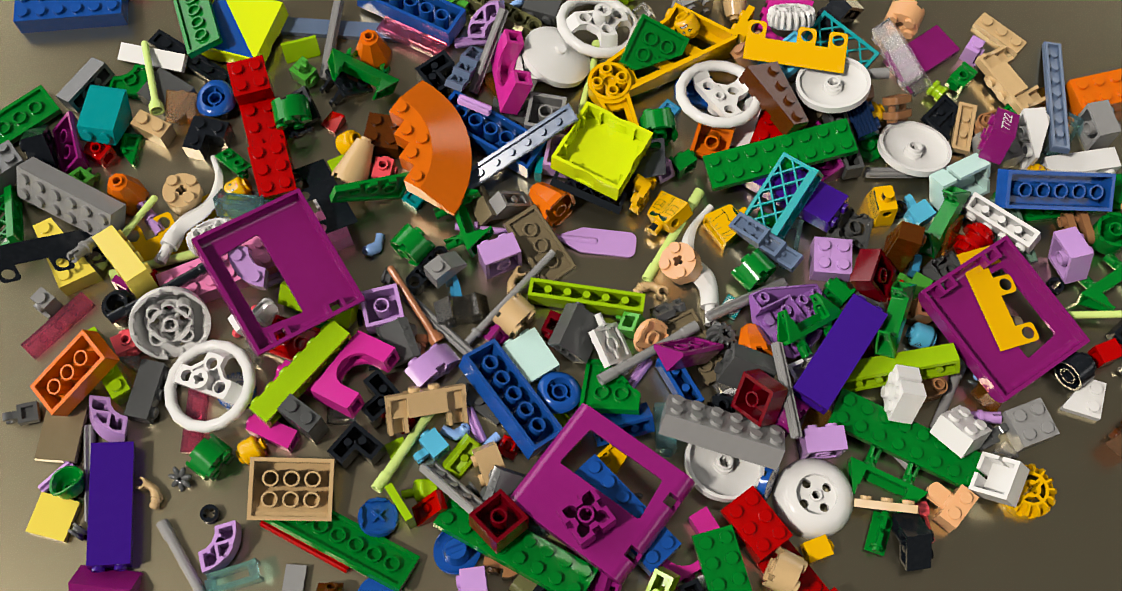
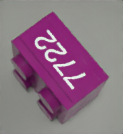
M999 107L995 114L991 113L987 122L989 125L987 128H983L980 135L981 140L977 147L980 150L979 158L998 165L1001 164L1016 137L1020 115Z

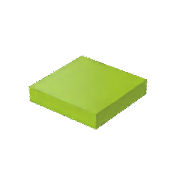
M389 483L385 486V489L409 529H412L417 524L393 484Z

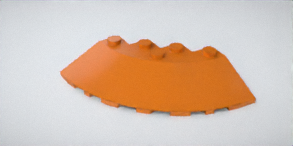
M422 80L399 97L389 111L392 123L399 126L394 133L396 143L404 149L399 156L402 168L409 171L404 179L407 191L455 216L464 200L470 183L472 171L470 138L466 126L453 104L435 87Z

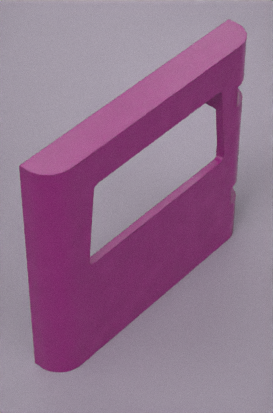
M299 188L191 239L197 255L256 356H260L365 301L364 296ZM255 236L260 238L302 310L300 314L264 328L260 326L221 259L222 256ZM338 304L340 308L332 311L331 307ZM284 332L285 337L279 340L275 338L276 335Z
M1007 235L918 294V300L923 309L949 343H954L957 353L988 394L999 403L1010 399L1090 342L1087 335ZM997 260L1001 261L1000 263L993 264ZM981 265L983 269L988 267L991 274L1000 269L1009 274L1018 290L1052 331L1053 336L1030 357H1026L1019 346L1000 351L965 275L967 271ZM943 282L947 290H945L941 285Z
M582 403L513 491L510 498L532 521L619 586H622L693 489L695 482L686 473L599 412ZM592 431L659 478L661 484L641 518L634 517L594 488L602 501L600 507L602 508L606 505L617 520V525L604 535L601 531L595 534L596 540L582 550L572 536L571 530L573 527L566 528L558 517L556 509L568 500L575 503L578 500L577 494L590 485L561 464V461ZM670 496L676 500L672 508L665 504ZM587 514L583 515V519L587 521L591 519V515L588 516ZM631 549L638 552L633 561L626 557Z

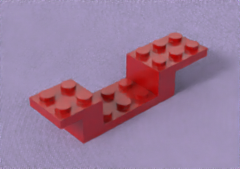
M263 55L227 63L234 97L240 108L249 144L247 149L260 200L264 201L283 196L297 189L284 129L278 130L275 125L271 101L275 99V94Z
M754 486L750 487L720 511L745 542L746 546L743 550L763 575L770 559L777 557L778 554L775 551L778 547H783L801 556L789 541L793 534ZM809 564L805 572L801 573L798 579L801 582L798 591H838L835 587L829 590Z

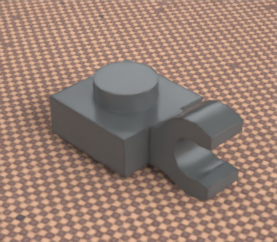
M38 401L16 405L17 411L2 413L3 422L6 421L7 425L14 424L17 421L20 426L41 422Z
M990 423L987 424L992 432L981 448H979L981 451L1000 442L998 436L1009 430L1006 423L992 428Z

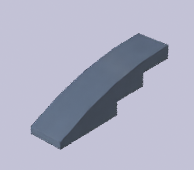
M470 45L461 54L459 62L453 67L452 74L446 79L444 86L462 92L474 76L483 49Z
M739 212L728 225L729 228L756 249L759 248L766 256L792 273L804 259L801 253L787 245V242L772 234L770 229L742 212Z

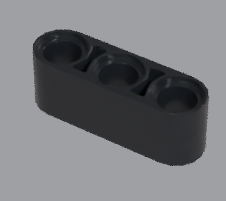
M444 246L435 247L406 277V285L413 295H420L432 283L425 275L423 266L439 254L447 253L448 250ZM413 282H419V285L411 286Z

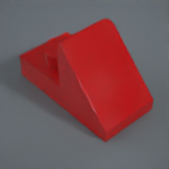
M442 490L433 491L412 507L417 527L434 522L439 513L448 509Z

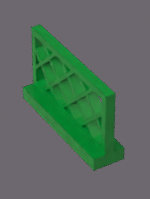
M10 184L4 187V194L0 195V203L3 202L0 206V216L3 212L5 213L0 219V229L3 225H6L0 232V243L4 238H7V241L0 245L25 241L22 199L17 197V191Z

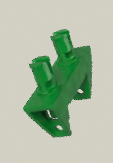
M332 48L327 63L334 82L340 72L343 71L375 86L376 91L372 100L394 94L399 79L389 75L391 71L390 66L384 69L385 63H383L378 70L357 60V50L351 54L352 48H348L345 54Z
M949 186L942 190L944 201L928 231L925 230L924 232L927 238L919 253L935 259L938 252L944 249L943 244L946 245L945 239L957 218L962 217L961 211L964 212L963 206L971 194L970 191L956 186Z
M467 188L464 200L455 214L460 229L459 234L444 239L448 251L464 244L472 258L478 253L477 245L484 240H489L495 233L492 226L484 230L479 229L475 231L465 205L472 202L473 199L481 197L477 189ZM438 207L433 208L437 220L449 215V213Z
M1110 253L1109 256L1106 255L1102 259L1114 269L1113 272L1098 282H1094L1089 276H1087V279L1077 281L1086 289L1080 294L1076 302L1077 304L1097 311L1115 310L1116 307L1104 295V292L1106 293L1122 282V262L1113 253Z
M895 281L893 283L891 299L887 309L888 316L883 323L882 329L878 330L875 354L895 359L908 312L910 311L916 284Z
M818 292L809 296L813 303L815 314L796 324L790 318L787 309L777 313V341L782 342L783 346L791 343L796 344L801 359L813 354L805 340L806 335L821 328L826 337L832 327L833 320L838 318L842 312L840 308Z
M870 445L864 461L854 457L848 458L849 482L854 495L859 484L862 483V478L895 495L902 496L899 500L901 504L902 500H911L916 503L928 493L914 485L917 474L921 469L919 466L915 467L912 472L913 464L908 463L902 479L877 469L876 464L883 450L878 449L873 456L875 450L873 445Z

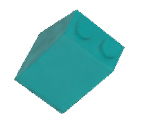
M98 85L89 86L77 123L81 141L117 145L133 119L126 89Z

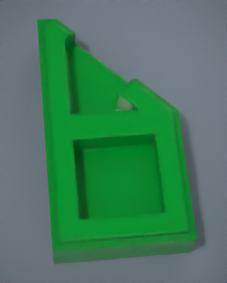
M124 133L120 150L132 167L136 168L144 137L139 134Z

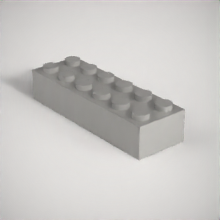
M31 157L16 166L17 197L90 235L98 234L110 225H113L117 231L124 229L126 204L35 157Z
M668 394L661 414L658 434L776 471L778 470L785 453V429L778 425L759 427L739 413H730L719 407L705 405L700 401L685 399L681 395Z

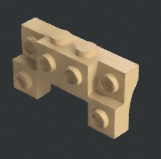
M1004 45L977 57L974 63L984 73L985 77L983 80L985 84L996 94L999 101L1005 106L1009 104L1018 115L1025 108H1038L1045 104V96L1041 97L1037 93L1039 86L1036 85L1027 90L1028 86L1010 66L1015 58L1013 56L1008 58L1005 55L1004 50L1006 47Z
M431 383L426 388L412 386L408 387V391H403V393L384 396L388 435L394 436V433L400 432L410 433L408 418L445 412L446 423L449 426L458 422L469 423L466 385L459 383L442 386L439 383Z

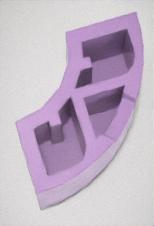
M490 0L476 11L468 26V38H485L490 33L491 25L496 18L499 8L505 9L504 0Z
M239 246L228 253L229 261L237 275L250 286L267 291L269 271L255 264L252 259V251L244 246Z
M436 343L420 357L411 359L404 372L417 386L426 388L428 384L433 383L441 376L449 374L461 359L446 343L440 345Z
M89 395L90 422L97 434L108 442H125L128 431V417L120 415L113 409L111 397Z
M236 520L216 525L212 542L205 549L198 552L201 571L208 577L224 569L233 560L239 549L242 529Z

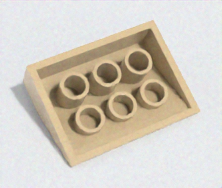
M250 457L246 520L331 521L334 459Z

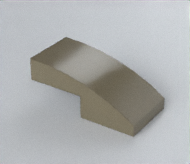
M480 186L477 190L481 197L473 199L470 204L479 225L486 226L497 214L489 203L491 197L484 186Z

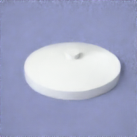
M549 26L536 28L524 40L522 48L524 63L530 72L542 82L558 88H571L582 83L588 75L590 57L577 52L569 46L558 32V28Z
M849 57L845 58L844 73L802 67L796 77V93L799 99L806 106L824 113H842L855 109L867 99L871 88V77L868 70L861 63Z
M898 121L897 123L887 125L881 131L877 141L878 151L884 161L894 169L911 176L929 177L932 173L943 168L946 169L952 157L951 146L940 132L928 125L915 121Z
M688 443L685 450L684 467L686 474L695 482L694 487L700 493L715 501L732 502L750 487L754 486L757 489L760 478L765 473V467L693 444Z

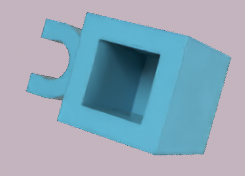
M911 194L903 198V202L907 205L908 209L903 216L905 222L924 226L937 213L926 199L916 203Z
M435 427L431 430L427 429L420 435L421 438L419 439V443L423 448L416 452L413 457L419 465L429 456L433 461L437 462L451 450L450 445Z

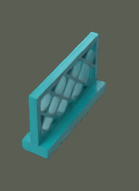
M825 10L817 18L815 24L810 27L819 32V41H816L815 46L820 44L822 47V44L829 41H822V31L831 30V32H834V30L842 29L846 34H849L851 37H848V40L858 41L859 48L848 50L847 44L846 57H849L848 53L859 52L860 61L858 62L861 64L866 63L864 65L866 69L880 55L877 50ZM824 17L831 21V27L821 28L820 22ZM807 31L802 37L806 41H810L807 38L811 32ZM833 37L832 39L834 45L835 42L844 41V38L834 39ZM869 50L874 54L870 60H862L861 51Z
M783 152L744 214L767 227L772 234L783 240L824 175L816 168L810 167ZM787 158L792 162L793 168L783 170L782 164ZM805 168L809 171L804 178L798 179L797 170ZM794 172L795 180L785 183L784 174ZM781 175L782 184L772 186L773 178ZM796 184V192L788 195L786 187ZM783 188L784 197L775 199L773 190ZM770 192L772 200L762 203V195ZM785 200V209L777 211L776 203ZM773 204L774 213L765 215L763 206ZM760 207L761 216L757 218L751 217L750 214L753 209ZM775 216L776 223L771 229L767 226L766 219Z

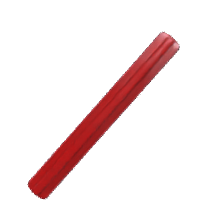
M261 520L260 526L344 573L349 571L350 567Z

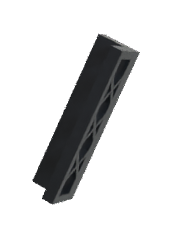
M555 172L550 185L616 214L620 213L628 193L622 192L621 195L623 196L619 205L611 203L608 196V201L602 199L606 195L595 196L590 187L584 189L577 188L572 178L566 182L558 180L559 172ZM589 189L590 192H591V194L588 193V192H585L584 190Z

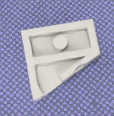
M1094 379L1079 390L1074 391L1069 399L1060 407V410L1099 421L1101 419L1107 383Z

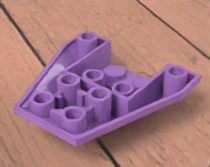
M817 284L763 288L749 295L751 319L753 324L758 325L763 330L771 343L778 342V312L787 309L790 318L797 324L815 314L813 303L809 298L810 295L818 292L826 299L828 298ZM821 328L806 335L805 340L810 349L824 333ZM791 343L783 346L786 357L795 359L800 356L796 344Z

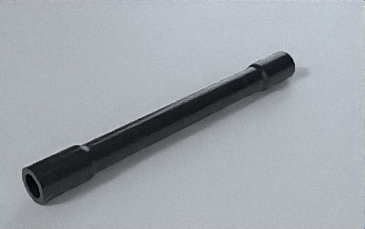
M200 263L193 269L159 287H180L208 272L203 263ZM139 298L106 314L110 322L114 324L129 316Z

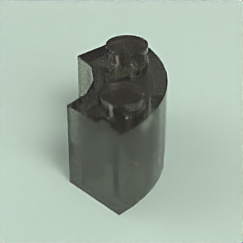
M476 292L464 296H447L433 303L437 323L439 325H446L447 328L470 323L480 324L490 313L487 296Z

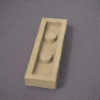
M986 12L972 26L1000 47L1004 45L1006 47L1005 50L1014 57L1027 44L1025 40Z
M959 101L950 144L952 152L968 155L970 152L977 105Z
M860 495V499L854 498V507L919 514L920 506L915 505V501L902 500L901 504L893 503L894 499L881 497V501L872 500L873 496Z

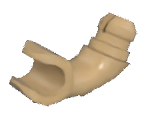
M521 265L515 268L508 279L507 295L516 286V281L522 280L527 275V272L519 273L523 268Z
M639 282L636 288L633 289V292L644 293L649 290L654 291L658 300L664 299L660 292H664L667 295L669 293L666 286L654 282Z
M138 477L137 479L143 481V484L139 487L135 486V489L142 492L149 490L151 493L149 507L155 510L159 509L160 503L163 500L159 487L147 478Z

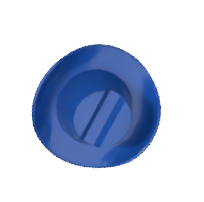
M223 80L207 82L200 89L196 98L197 110L205 116L225 114L231 111L237 103L232 86Z
M553 371L545 374L540 379L537 386V394L552 414L568 412L580 402L582 389L573 376L564 372Z
M444 532L439 534L433 548V556L437 566L448 574L456 575L459 574V569L474 567L480 558V552Z

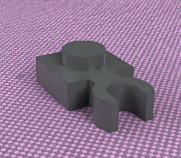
M678 298L670 304L665 302L649 310L653 318L666 322L676 316V312L686 310L685 302H681V299Z

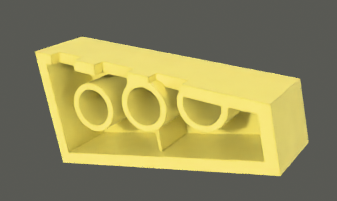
M51 217L33 225L38 238L64 233ZM84 256L74 263L75 267L73 269L64 271L55 270L49 258H46L59 289L66 296L103 280L91 264L86 261ZM59 258L56 260V264L59 267H67L69 261Z
M110 225L92 237L98 248L136 298L158 288L150 274L153 272L147 262L142 263L144 259L138 251L133 252L135 248L129 240L124 241L127 238L120 229L117 231L113 225Z

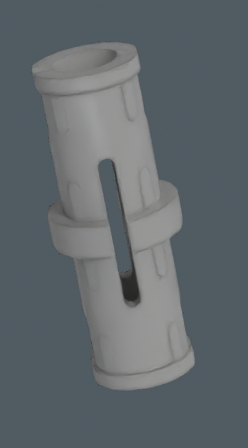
M94 233L85 241H80L77 247L67 253L68 260L70 261L74 258L71 262L76 263L83 256L91 254L92 250L97 247L92 239L97 233Z

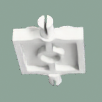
M601 312L594 315L598 327L588 333L604 368L616 366L632 357L622 332L617 329V321L606 323ZM627 370L626 372L622 373V375L624 376V375L628 374V373H629L628 370Z

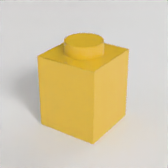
M826 534L806 541L799 546L805 561L809 565L827 559L834 554V545L831 539H827Z

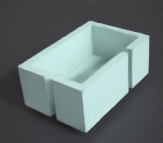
M974 153L947 166L946 170L943 168L930 174L929 204L939 211L944 201L942 190L949 186H956L970 191L971 194L967 201L974 192L981 196L990 193L989 177L991 163L979 158V154Z

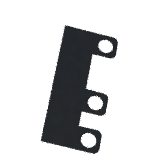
M663 138L652 140L651 144L653 142H660L661 148L653 152L649 146L646 156L642 158L629 181H633L637 174L642 175L644 178L666 174L665 140ZM574 180L577 188L584 189L588 187Z
M324 159L293 170V173L300 175L295 180L296 183L306 179L309 187L301 190V192H308L310 194L309 198L306 199L307 202L316 199L326 219L319 222L327 226L326 234L358 222L348 202L331 203L329 196L333 187L338 184L334 177L331 176L332 173Z
M76 230L0 245V281L2 283L18 281L21 279V275L15 265L49 258L54 269L57 271L73 269L75 264L71 262L72 259L67 267H59L56 264V260L59 258L68 260L67 253L77 247L80 241H85L92 235L83 230ZM98 246L92 251L100 253L101 259L95 261L91 260L88 255L84 256L89 264L101 263L107 260ZM4 270H12L15 272V277L13 279H5L1 273Z

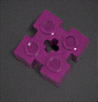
M589 485L577 494L578 500L575 503L568 500L556 509L558 517L566 528L573 527L571 530L572 536L582 550L596 540L595 534L601 531L604 535L617 525V520L606 505L602 508L600 507L602 505L601 498L592 485ZM583 515H591V519L586 521L583 519Z

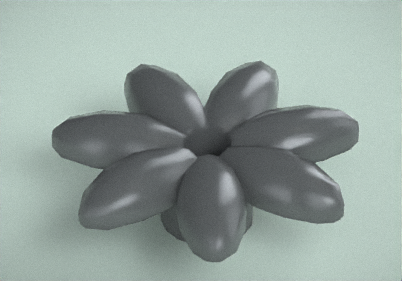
M174 466V474H169L168 477L174 480L171 486L175 487L178 485L179 490L182 492L184 486L191 487L187 480L191 479L192 475L185 473V467H182L179 471Z

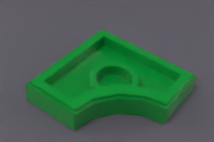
M135 64L133 69L127 74L113 76L109 87L126 89L128 98L141 100L137 92L148 81L145 66Z

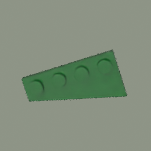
M409 172L336 185L329 196L331 203L402 199L407 190L404 179Z

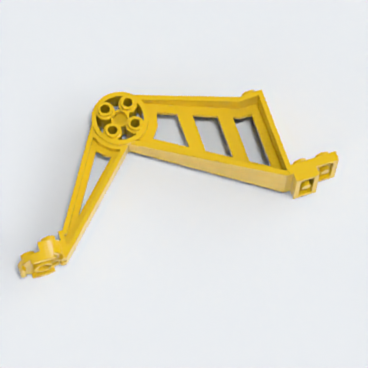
M675 3L673 8L667 10L665 18L660 23L675 31L674 22L676 16L683 11L693 12L701 26L696 38L712 46L702 50L688 43L683 52L689 55L688 57L675 63L667 60L653 66L659 68V70L637 79L634 71L618 63L625 49L623 48L607 61L596 65L590 71L587 87L589 98L594 104L610 111L612 114L624 109L627 121L639 125L630 97L680 78L682 72L696 63L708 60H725L732 57L730 54L731 50L746 40L748 22L753 19L755 7L748 5L746 10L741 11L738 23H734L731 29H728ZM640 174L636 175L633 181L635 185L632 189L634 194L630 199L632 203L629 210L638 215L639 212L644 210L650 200V189L654 190L656 187L655 176L644 178Z

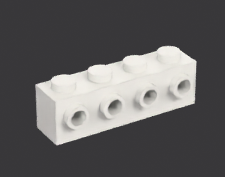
M974 192L963 206L966 218L972 222L976 220L986 225L998 234L997 237L999 239L1007 235L1022 253L1025 251L1030 254L1041 240L1040 231L977 192Z

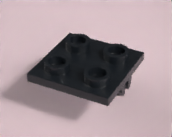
M329 69L325 70L328 79L319 89L321 94H323L324 91L328 93L334 85L338 87L335 96L329 101L331 107L333 104L337 106L346 97L371 93L374 90L370 84L343 71L340 72L334 82Z

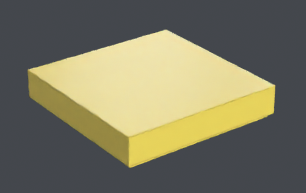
M41 492L26 532L67 543L70 535L68 529L73 528L72 524L77 518L82 503Z

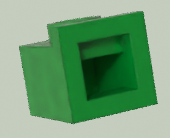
M963 62L949 76L945 84L951 90L960 94L974 80L978 72L966 62Z
M692 150L680 151L674 158L673 156L669 157L672 161L675 176L678 179L696 168L698 159Z
M836 277L835 279L830 278L825 283L824 287L826 288L823 293L834 305L841 308L856 292V289L852 288L850 290L844 281Z

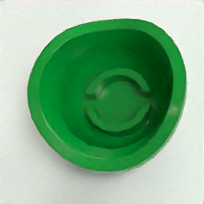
M66 466L58 469L52 475L49 482L50 493L53 496L66 500L79 496L85 489L84 473L76 466Z

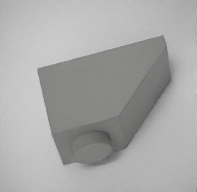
M498 191L489 200L497 214L493 219H507L531 206L523 191Z
M456 251L439 254L423 267L427 278L438 289L464 269L467 263Z

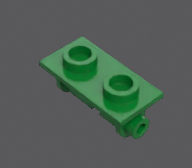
M231 148L215 155V158L223 166H227L238 177L242 179L249 177L248 169L252 165Z
M873 511L864 550L884 556L892 526V517L889 516V512L882 511L879 513Z

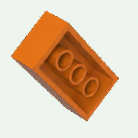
M1122 68L1070 79L1065 85L1066 103L1074 120L1087 103L1109 100L1114 112L1122 111Z
M82 329L30 385V388L51 415L68 416L120 359L98 332Z

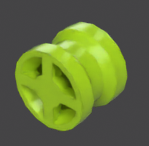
M936 80L926 91V94L932 96L937 103L948 92L949 88L943 87L941 82Z

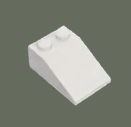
M1045 107L1025 108L1019 114L1016 138L1025 154L1019 162L1021 169H1027L1029 165H1034L1040 157L1050 122V117L1046 113Z

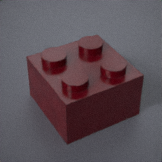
M860 249L849 281L860 294L877 302H886L897 270L882 249Z
M759 368L744 371L731 406L759 427L776 423L789 389Z
M499 489L469 514V525L498 554L528 529L529 517L502 489Z

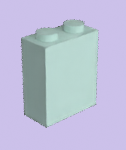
M535 327L525 329L517 338L508 339L503 343L502 349L531 387L537 385L545 374L560 371V364Z

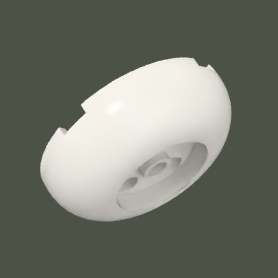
M164 286L145 293L137 300L130 312L128 326L132 341L142 352L154 358L169 360L168 358L179 357L195 344L207 340L211 330V317L204 301L194 292L182 287ZM171 306L172 308L167 310L164 307ZM183 315L184 318H187V319H186V320H181V319H180V316ZM156 318L159 319L158 323H152L155 321Z
M806 458L789 464L780 472L772 490V503L775 513L792 533L806 539H814L825 534L828 538L839 532L849 521L854 507V494L849 480L838 467L822 459ZM802 481L810 483V487L804 488ZM824 484L830 488L829 492H825L822 489ZM812 493L816 494L818 499L813 498ZM801 500H804L808 505L806 508L800 505L799 502ZM821 504L827 505V512L820 510Z

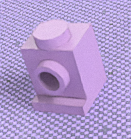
M973 35L959 59L975 67L976 64L974 62L977 57L985 51L982 47L986 41Z

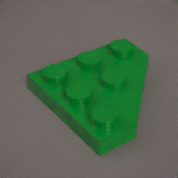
M641 14L618 63L632 71L649 67L683 55L690 39L649 16Z
M588 359L579 407L584 403L599 413L639 415L641 393L634 389L622 374L602 386L597 379V375L612 366L604 368L600 359Z

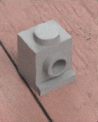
M42 287L30 297L35 302L33 307L49 320L63 306Z

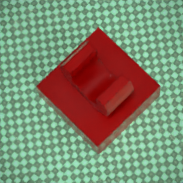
M504 434L498 445L501 457L514 462L520 448L511 437Z

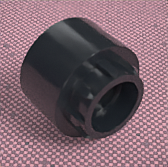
M114 290L103 299L101 305L102 313L108 319L106 314L134 301L135 298L126 290ZM129 316L114 323L113 325L117 327H128Z
M1075 352L1054 367V373L1058 381L1064 387L1073 391L1079 390L1095 377L1096 364L1092 357L1084 352Z

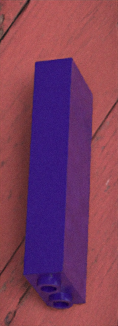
M797 170L798 179L804 178L807 173ZM794 172L784 174L785 183L795 180ZM781 175L773 178L772 186L782 184ZM766 178L740 185L757 193ZM820 181L798 217L827 233L831 227L834 228L837 225L840 215L847 212L849 196ZM796 184L786 187L788 195L794 194L797 190ZM783 188L773 190L775 199L784 197ZM770 192L762 195L765 199L772 200ZM786 201L777 202L776 205L785 209Z
M853 294L793 386L794 395L824 415L888 314L881 307L867 302V299L863 296Z
M134 441L91 443L86 567L94 573L105 572V569L114 568V571H126L128 567H133L136 456Z

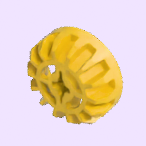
M1031 463L1025 465L1030 469L1028 475H1033L1038 479L1026 480L1016 508L1002 504L1010 514L1024 520H1033L1045 515L1056 503L1055 495L1057 494V489L1052 484L1054 479L1052 477L1049 478L1045 474L1046 470L1044 468L1038 469L1035 464ZM1044 484L1045 495L1042 498L1039 494L1041 493V485ZM1033 486L1030 492L1024 495L1027 489ZM1035 497L1039 500V502L1035 503L1029 502Z

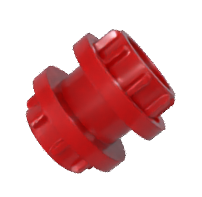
M980 222L967 224L963 228L965 235H957L953 246L957 254L994 244V233Z

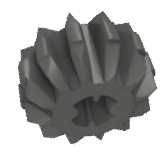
M716 322L707 330L705 339L724 344V348L718 353L721 355L725 354V351L730 349L734 342L738 343L739 336L735 334L737 330H733L731 325L727 326L725 322Z

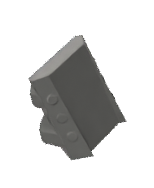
M849 206L847 212L840 215L837 225L834 228L831 227L825 237L851 239L852 248L859 250L867 249L874 219L865 213L856 214L855 210Z
M950 250L938 258L931 259L919 270V273L934 280V283L961 264L958 257ZM943 282L941 285L945 290H947Z
M397 317L396 320L380 327H375L378 339L395 347L400 359L393 368L409 362L414 357L418 358L421 356V345L415 340L417 326L409 323L407 317Z
M494 465V468L488 475V485L481 489L480 497L482 501H486L499 489H502L510 497L526 474Z

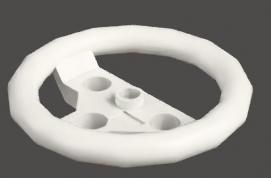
M567 0L561 5L556 16L558 32L569 46L579 53L601 59H609L625 48L638 22L631 9L619 0ZM586 4L595 5L594 10L577 11L568 17L569 13L578 6ZM627 26L630 30L629 37L618 46L616 30L618 27ZM577 30H587L597 35L600 47L584 43L573 34Z
M708 60L696 63L682 72L675 85L676 100L682 111L697 123L712 128L730 129L748 123L758 115L761 103L753 96L748 109L741 111L738 108L737 102L747 96L749 88L745 83L741 84L738 80L745 68L729 61ZM709 71L726 72L738 78L729 85L715 83L710 78ZM691 79L697 93L708 103L707 110L711 115L698 110L688 99L686 87Z
M212 339L195 344L178 357L170 368L164 386L165 406L173 421L188 431L210 433L229 426L241 417L252 401L256 386L254 364L245 350L230 341ZM206 354L203 361L192 366L188 365L200 355ZM231 358H235L242 368L243 386L227 379L224 368ZM217 360L216 367L210 369L211 363ZM192 372L189 380L185 381L186 375ZM179 384L232 404L233 407L218 418L207 421L194 420L183 413L177 402V385ZM225 384V390L222 393H218L219 387Z

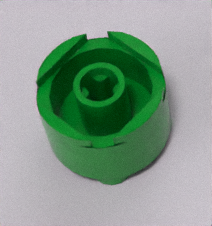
M289 94L286 95V99L281 100L280 97H277L271 101L274 121L278 130L288 127L298 130L304 128V124L312 122L309 100L305 95Z
M648 108L643 111V115L639 118V126L653 132L652 140L663 138L665 140V147L668 146V142L676 141L678 130L671 108ZM653 142L650 148H661V143Z
M1109 212L1100 217L1092 226L1095 233V242L1090 246L1094 251L1104 255H1109L1110 253L1118 255L1122 251V213Z
M408 223L390 241L394 251L401 258L405 257L410 260L408 263L414 267L421 263L436 247L430 240H426L423 237L425 233L419 227L413 228Z
M757 248L752 254H746L741 259L742 264L740 267L734 268L731 274L748 292L759 288V284L763 281L766 282L775 272L777 266Z
M211 433L209 434L211 438H203L189 455L192 458L190 463L186 461V466L205 481L209 479L212 481L216 480L221 473L219 471L224 464L228 465L234 458V455L231 454L233 449L215 434Z

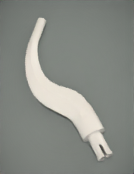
M215 155L210 157L215 172V181L208 198L196 208L183 214L171 225L160 241L162 246L154 258L156 263L165 266L171 253L178 251L185 234L206 219L216 208L222 195L224 177L220 162L215 158Z
M708 204L689 225L683 236L682 243L688 244L694 249L696 231L702 223L704 215L714 210L711 204ZM701 262L703 266L702 272L693 283L699 290L701 309L705 310L706 314L708 310L720 306L719 291L714 273ZM705 316V326L710 327V322Z

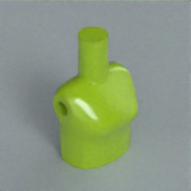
M428 478L416 479L413 482V488L401 490L402 498L414 496L415 500L420 502L433 491L439 490V487Z

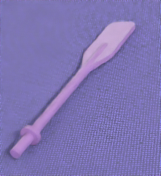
M474 221L475 231L479 229L484 230L489 227L480 226L478 221ZM455 223V230L460 231L458 224ZM492 227L495 232L494 235L508 233L505 228ZM582 227L562 234H556L561 243L579 253L631 258L636 251V236L631 232Z

